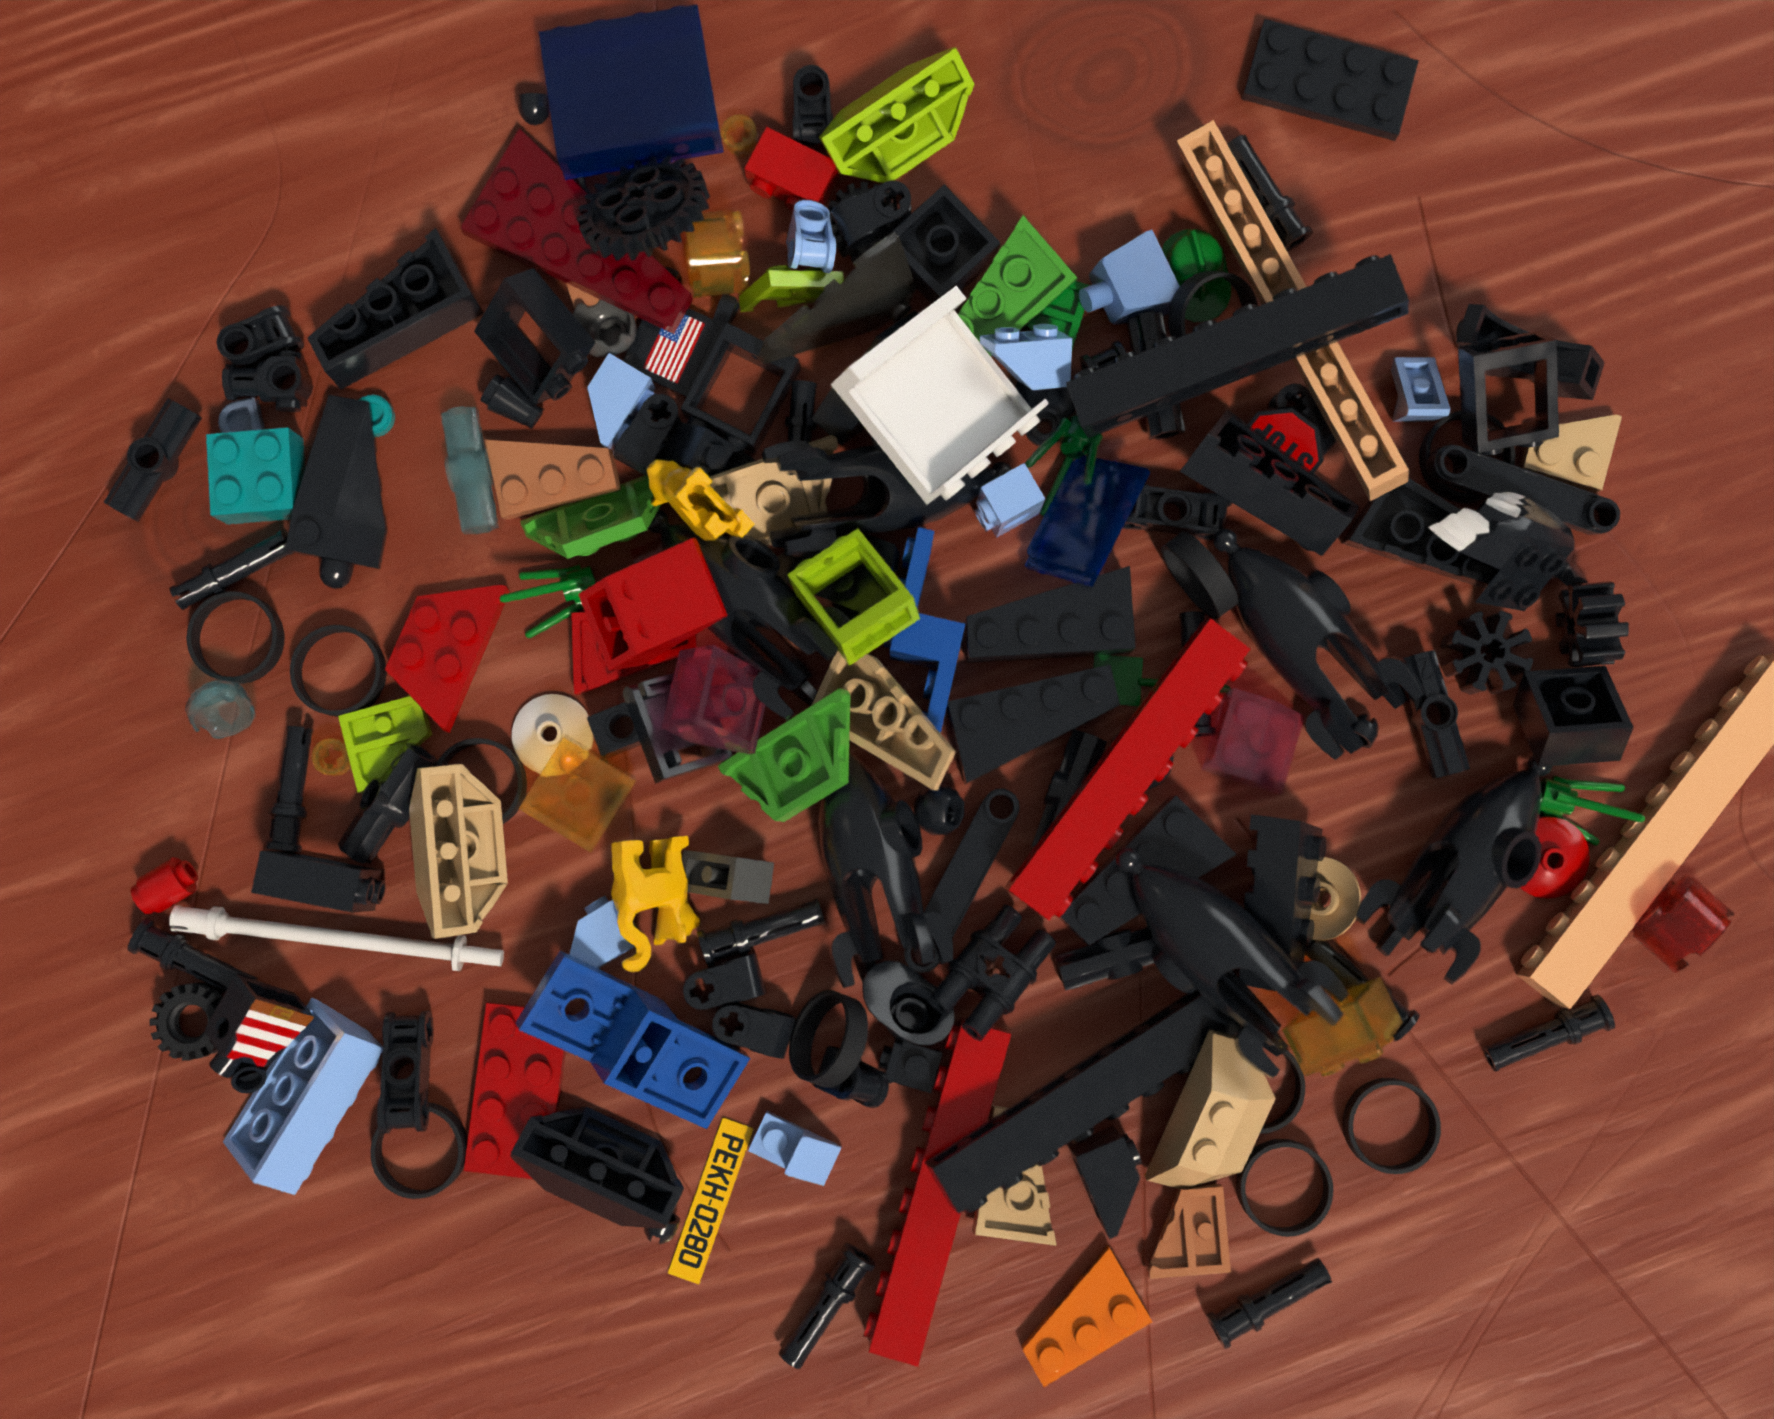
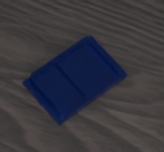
M1083 455L1071 463L1027 548L1029 557L1024 566L1028 570L1039 572L1040 574L1093 587L1150 475V471L1143 467L1096 458L1092 482L1086 485L1084 483L1087 455Z

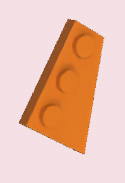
M1108 1244L1088 1271L1082 1274L1073 1284V1288L1060 1304L1049 1312L1021 1345L1025 1356L1043 1387L1152 1323L1150 1316Z

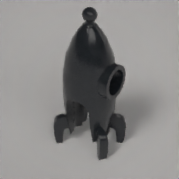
M873 437L871 438V446L845 450L827 455L824 450L812 447L804 441L794 440L779 443L765 448L762 457L764 463H777L780 472L787 471V475H795L799 481L862 476L864 484L861 498L855 505L848 508L791 517L794 527L770 531L769 538L773 547L785 549L786 556L814 557L831 546L836 540V534H850L856 529H859L862 534L914 528L941 520L979 496L982 486L1011 471L1013 468L1008 462L999 461L992 468L987 466L972 479L966 473L960 478L965 486L945 501L939 495L929 504H926Z
M658 510L648 530L661 534L662 552L691 538L697 539L728 616L707 628L740 658L760 671L753 680V691L759 701L787 721L794 715V712L779 696L778 690L781 686L791 690L802 701L812 706L818 692L807 681L812 674L771 627L808 655L817 651L827 661L836 655L838 648L823 632L798 599L795 592L777 574L780 569V562L774 552L761 541L747 535L743 538L736 536L727 538L721 535L716 540L705 541L695 534L688 525L669 524L666 513ZM824 608L838 628L851 621L837 608Z
M1224 528L1215 533L1213 538L1215 548L1228 554V577L1238 595L1239 601L1236 607L1242 624L1260 653L1275 671L1314 709L1307 717L1306 731L1310 738L1326 754L1336 760L1344 754V749L1352 754L1360 749L1364 743L1351 727L1358 719L1316 661L1317 647L1328 651L1374 700L1384 696L1394 709L1408 700L1400 685L1415 701L1425 694L1419 678L1404 659L1398 656H1386L1377 661L1364 638L1347 617L1351 612L1350 603L1340 586L1331 577L1317 569L1305 574L1276 556L1246 546L1241 547L1237 544V536L1231 529Z
M849 752L848 783L821 799L818 819L821 854L837 910L846 929V932L835 937L830 946V957L833 967L843 988L855 985L852 972V957H854L862 983L866 973L875 965V961L883 959L872 898V888L878 878L882 883L903 948L913 947L918 966L934 962L932 941L938 952L941 964L953 961V942L947 920L937 912H923L921 887L914 858L921 855L922 835L916 816L905 801L895 802L869 767Z
M1532 755L1527 762V770L1504 775L1469 794L1443 818L1413 861L1401 885L1392 880L1383 879L1371 886L1361 902L1356 915V921L1364 925L1380 907L1385 906L1389 908L1387 918L1390 925L1378 942L1376 949L1383 955L1389 956L1403 937L1409 941L1424 926L1428 933L1419 944L1430 953H1434L1439 947L1443 955L1449 950H1453L1455 953L1453 964L1444 976V980L1453 985L1468 972L1477 961L1481 952L1479 938L1470 930L1488 913L1507 887L1518 889L1526 885L1533 878L1539 866L1541 844L1536 836L1542 800L1539 777L1548 774L1553 766L1538 767Z
M1124 848L1118 852L1116 865L1123 872H1131L1134 877L1133 884L1139 908L1156 943L1152 948L1151 956L1159 972L1168 982L1184 993L1191 994L1197 990L1222 1013L1242 1026L1235 1036L1236 1051L1257 1071L1269 1078H1274L1280 1069L1266 1055L1263 1047L1278 1057L1285 1051L1288 1045L1277 1034L1281 1024L1234 973L1233 969L1244 968L1255 972L1305 1016H1308L1313 1009L1333 1026L1344 1015L1327 993L1338 1002H1342L1349 993L1328 966L1315 960L1306 961L1296 966L1283 948L1241 905L1213 885L1178 870L1158 865H1144L1140 862L1139 853L1133 848Z

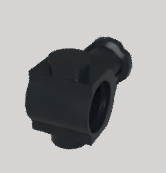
M279 351L277 356H271L266 361H261L257 368H237L235 364H226L222 371V386L227 400H237L239 396H259L262 402H276V410L281 412H300L301 407H307V400L313 391V382L308 374V367L302 363V354L296 351ZM296 374V381L293 386L283 390L282 384L284 379L289 375Z

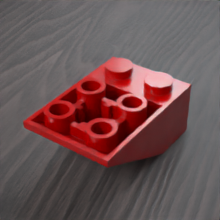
M691 538L613 573L578 594L609 671L642 666L728 616L696 538Z

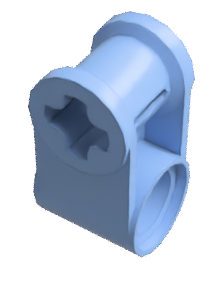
M801 200L794 205L786 238L789 268L796 269L798 265L821 268L824 273H831L833 269L836 239L832 232L830 212L819 202Z

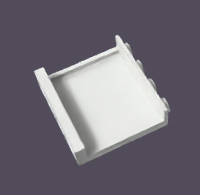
M957 286L849 366L831 383V386L926 504H929L939 495L946 501L965 486L960 478L967 473L972 479L991 464L986 456L993 452L998 457L1016 442L1012 434L1018 431L1023 436L1041 421L1036 414L1049 404L1044 399L1034 408H1031L954 311L967 299Z

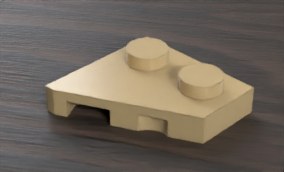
M1610 415L1559 424V437L1543 440L1544 443L1540 446L1524 448L1519 467L1580 489L1598 493L1604 486L1622 416Z

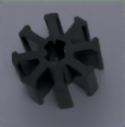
M1614 582L1570 584L1567 590L1560 591L1558 599L1561 601L1564 612L1556 613L1555 617L1557 627H1564L1565 634L1562 641L1559 642L1561 654H1569L1568 665L1570 667L1614 664L1615 660L1623 659L1625 649L1622 648L1619 637L1629 635L1628 622H1619L1618 620L1622 607H1625V600L1622 594H1614Z
M1479 611L1457 622L1459 626H1462L1466 636L1462 635L1460 630L1443 636L1440 644L1442 649L1448 647L1463 653V659H1455L1441 665L1444 675L1450 677L1462 673L1465 667L1470 669L1465 685L1460 688L1462 692L1470 695L1483 692L1487 689L1485 685L1486 680L1491 688L1489 690L1490 694L1503 692L1516 686V682L1511 681L1507 670L1513 676L1531 670L1532 658L1524 659L1510 653L1511 647H1518L1532 641L1529 630L1523 629L1512 633L1508 639L1502 637L1508 621L1513 618L1512 614L1504 611L1486 617L1488 623L1485 626L1482 619L1483 612ZM1481 647H1489L1486 653H1492V659L1484 660L1483 657L1486 653L1481 654Z

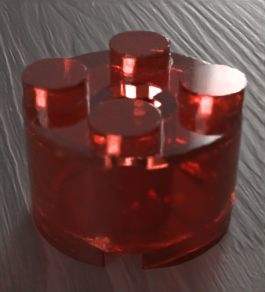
M1685 875L1676 883L1671 880L1665 885L1655 898L1660 903L1649 913L1645 911L1631 931L1633 932V937L1668 969L1676 973L1690 965L1683 958L1694 953L1701 956L1719 939L1730 925L1731 921L1728 917L1734 916V912L1698 880Z

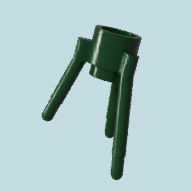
M1078 415L1070 417L1069 420L1061 418L1056 430L1025 462L1027 467H1032L1060 439V449L1066 456L1040 510V515L1043 517L1047 516L1074 459H1079L1087 454L1084 483L1089 485L1092 482L1097 449L1103 435L1099 434L1088 438L1081 427Z

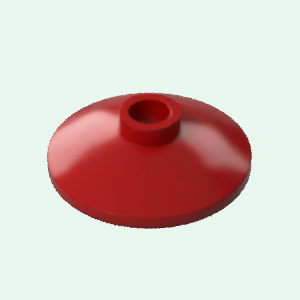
M1553 816L1539 817L1536 836L1541 844L1539 866L1533 878L1526 885L1520 887V889L1538 898H1557L1574 890L1584 879L1590 861L1589 847L1582 832L1572 823ZM1556 852L1559 856V861L1555 866L1549 867L1547 858L1551 853Z

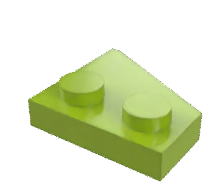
M786 265L770 267L766 270L765 274L739 296L741 312L754 311L753 307L762 300H777L778 307L828 301L845 288L843 271L824 273L821 268L809 267L803 271H791Z
M410 696L338 716L358 793H363L366 786L374 778L381 779L405 742L420 746L432 735L427 713Z

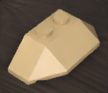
M462 764L418 768L409 807L416 893L432 938L476 933L483 923L482 920L492 909L508 884L501 801Z
M1209 1030L1144 1177L1147 1181L1174 1188H1189L1243 1171L1276 1098L1265 1075L1253 1068L1236 1051L1235 1036Z

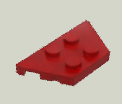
M500 584L417 596L388 660L385 671L444 732L450 733L505 606V603H502L499 598L503 594L510 593L507 586Z

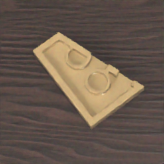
M991 1105L989 1120L1008 1108ZM1035 1164L1022 1172L1024 1175L1023 1179L1008 1189L1002 1190L999 1187L986 1196L988 1201L982 1207L975 1210L972 1232L975 1235L1056 1245L1055 1233L1052 1229L1049 1213V1196L1045 1188L1042 1166Z

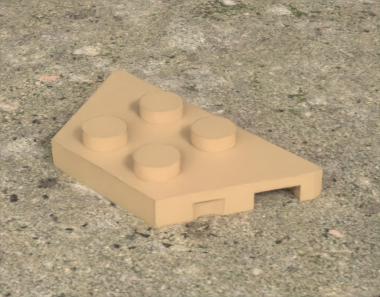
M830 435L809 444L812 447L824 450L827 455L834 453V450H837L838 441L835 436ZM763 459L710 476L709 478L713 482L709 486L734 510L736 508L742 509L755 524L745 535L751 536L769 546L772 545L769 538L770 531L794 527L791 517L827 511L825 500L830 492L832 478L799 481L795 475H787V471L780 472L777 463H764Z

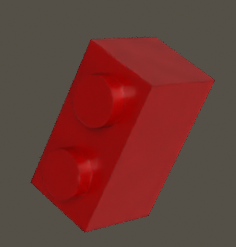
M768 127L765 128L744 168L747 184H749V188L754 193L767 199L774 196L786 202L785 206L792 212L794 205L801 200H812L825 206L840 177L831 158Z

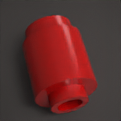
M172 857L140 876L136 884L130 889L131 897L143 913L148 915L153 912L161 913L196 892L198 874L187 860L181 861L176 857Z

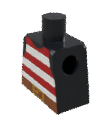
M236 975L206 1026V1035L218 1050L209 1066L213 1071L225 1078H231L242 1062L266 1067L313 1020L314 1016L296 993Z

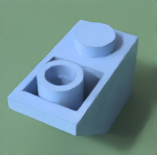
M1037 324L1033 326V331L1019 332V329L1013 327H1000L995 329V334L980 335V344L1016 380L1031 390L1067 387L1066 382L1071 381L1072 338L1059 331L1058 326L1053 324Z
M608 353L587 388L600 443L604 448L612 450L614 454L617 442L623 432L631 425L647 398L656 393H654V383L649 376Z

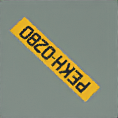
M722 1118L668 1274L696 1284L700 1283L754 1130L753 1128Z

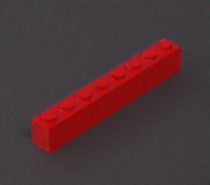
M1211 618L1201 622L1004 888L1049 921L1053 915L1058 918L1062 916L1073 901L1074 897L1070 895V892L1079 881L1083 884L1086 883L1096 871L1099 865L1095 861L1096 857L1104 847L1110 850L1119 840L1124 831L1119 826L1129 813L1135 816L1145 805L1149 798L1145 791L1153 780L1160 782L1168 774L1174 764L1170 760L1171 756L1179 746L1183 749L1186 748L1196 736L1199 729L1194 725L1203 713L1210 715L1223 699V695L1219 691L1228 679L1234 682L1242 674L1248 665L1244 658L1251 649Z
M961 1017L959 1026H952L951 1032L947 1036L945 1049L952 1051L947 1067L940 1065L933 1087L934 1090L940 1091L936 1107L928 1105L922 1130L928 1132L924 1148L917 1146L915 1149L910 1171L917 1173L912 1189L906 1187L904 1189L898 1212L905 1214L901 1230L893 1228L887 1248V1254L893 1255L889 1272L881 1270L875 1295L882 1298L878 1312H869L863 1337L870 1339L869 1353L918 1367L961 1216V1213L958 1214L949 1206L924 1162L987 1122L1011 1038V1033L1008 1030L993 1026L982 1041H977L963 1030L962 1025L967 1019Z

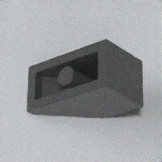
M690 850L683 851L682 862L688 878L689 893L769 904L774 862Z

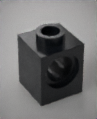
M625 702L586 717L602 757L610 758L641 745L635 727L632 734L627 738L619 739L614 733V725L621 717H631Z

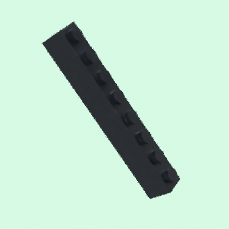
M1391 254L1381 258L1378 255L1366 257L1356 263L1355 268L1338 274V272L1326 273L1318 277L1313 282V285L1298 291L1296 288L1283 290L1273 297V301L1258 307L1255 304L1243 306L1234 311L1230 318L1220 322L1215 320L1205 321L1195 326L1192 333L1176 338V336L1162 338L1153 344L1152 349L1139 354L1136 352L1122 354L1114 359V364L1099 370L1096 367H1092L1078 372L1074 376L1075 379L1066 382L1083 431L1088 438H1091L1409 314V299Z
M1197 990L1191 994L1187 993L924 1163L949 1206L958 1214L962 1211L966 1213L973 1212L982 1207L988 1201L986 1196L999 1187L1004 1190L1020 1182L1024 1177L1022 1172L1035 1164L1043 1166L1054 1160L1059 1155L1058 1149L1070 1141L1078 1143L1088 1138L1095 1131L1093 1126L1105 1118L1113 1120L1126 1113L1130 1108L1128 1103L1141 1095L1145 1098L1160 1091L1165 1085L1163 1081L1175 1073L1182 1075L1192 1070L1210 1029L1233 1036L1238 1033L1241 1026L1222 1013Z

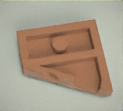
M1221 1184L1178 1188L1148 1265V1277L1150 1279L1231 1273L1223 1186Z

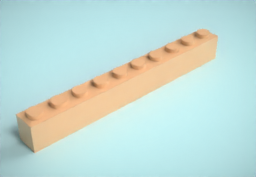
M1214 120L1177 140L1181 159L1261 305L1273 301V297L1283 290L1296 288L1298 291L1307 287ZM1338 342L1292 359L1369 501L1407 483L1409 469Z
M1774 653L1763 656L1758 655L1746 666L1744 670L1746 677L1738 687L1730 689L1723 696L1719 703V706L1722 708L1715 718L1708 719L1699 727L1694 736L1698 739L1689 751L1682 752L1672 762L1670 770L1673 772L1664 783L1657 784L1647 795L1645 802L1648 804L1641 812L1645 816V821L1641 823L1628 820L1620 832L1623 837L1614 848H1608L1598 858L1596 862L1598 869L1590 880L1582 881L1571 894L1573 902L1564 913H1558L1551 919L1546 927L1548 934L1540 945L1532 946L1522 957L1520 963L1523 967L1516 975L1555 1006L1572 1008L1774 745Z

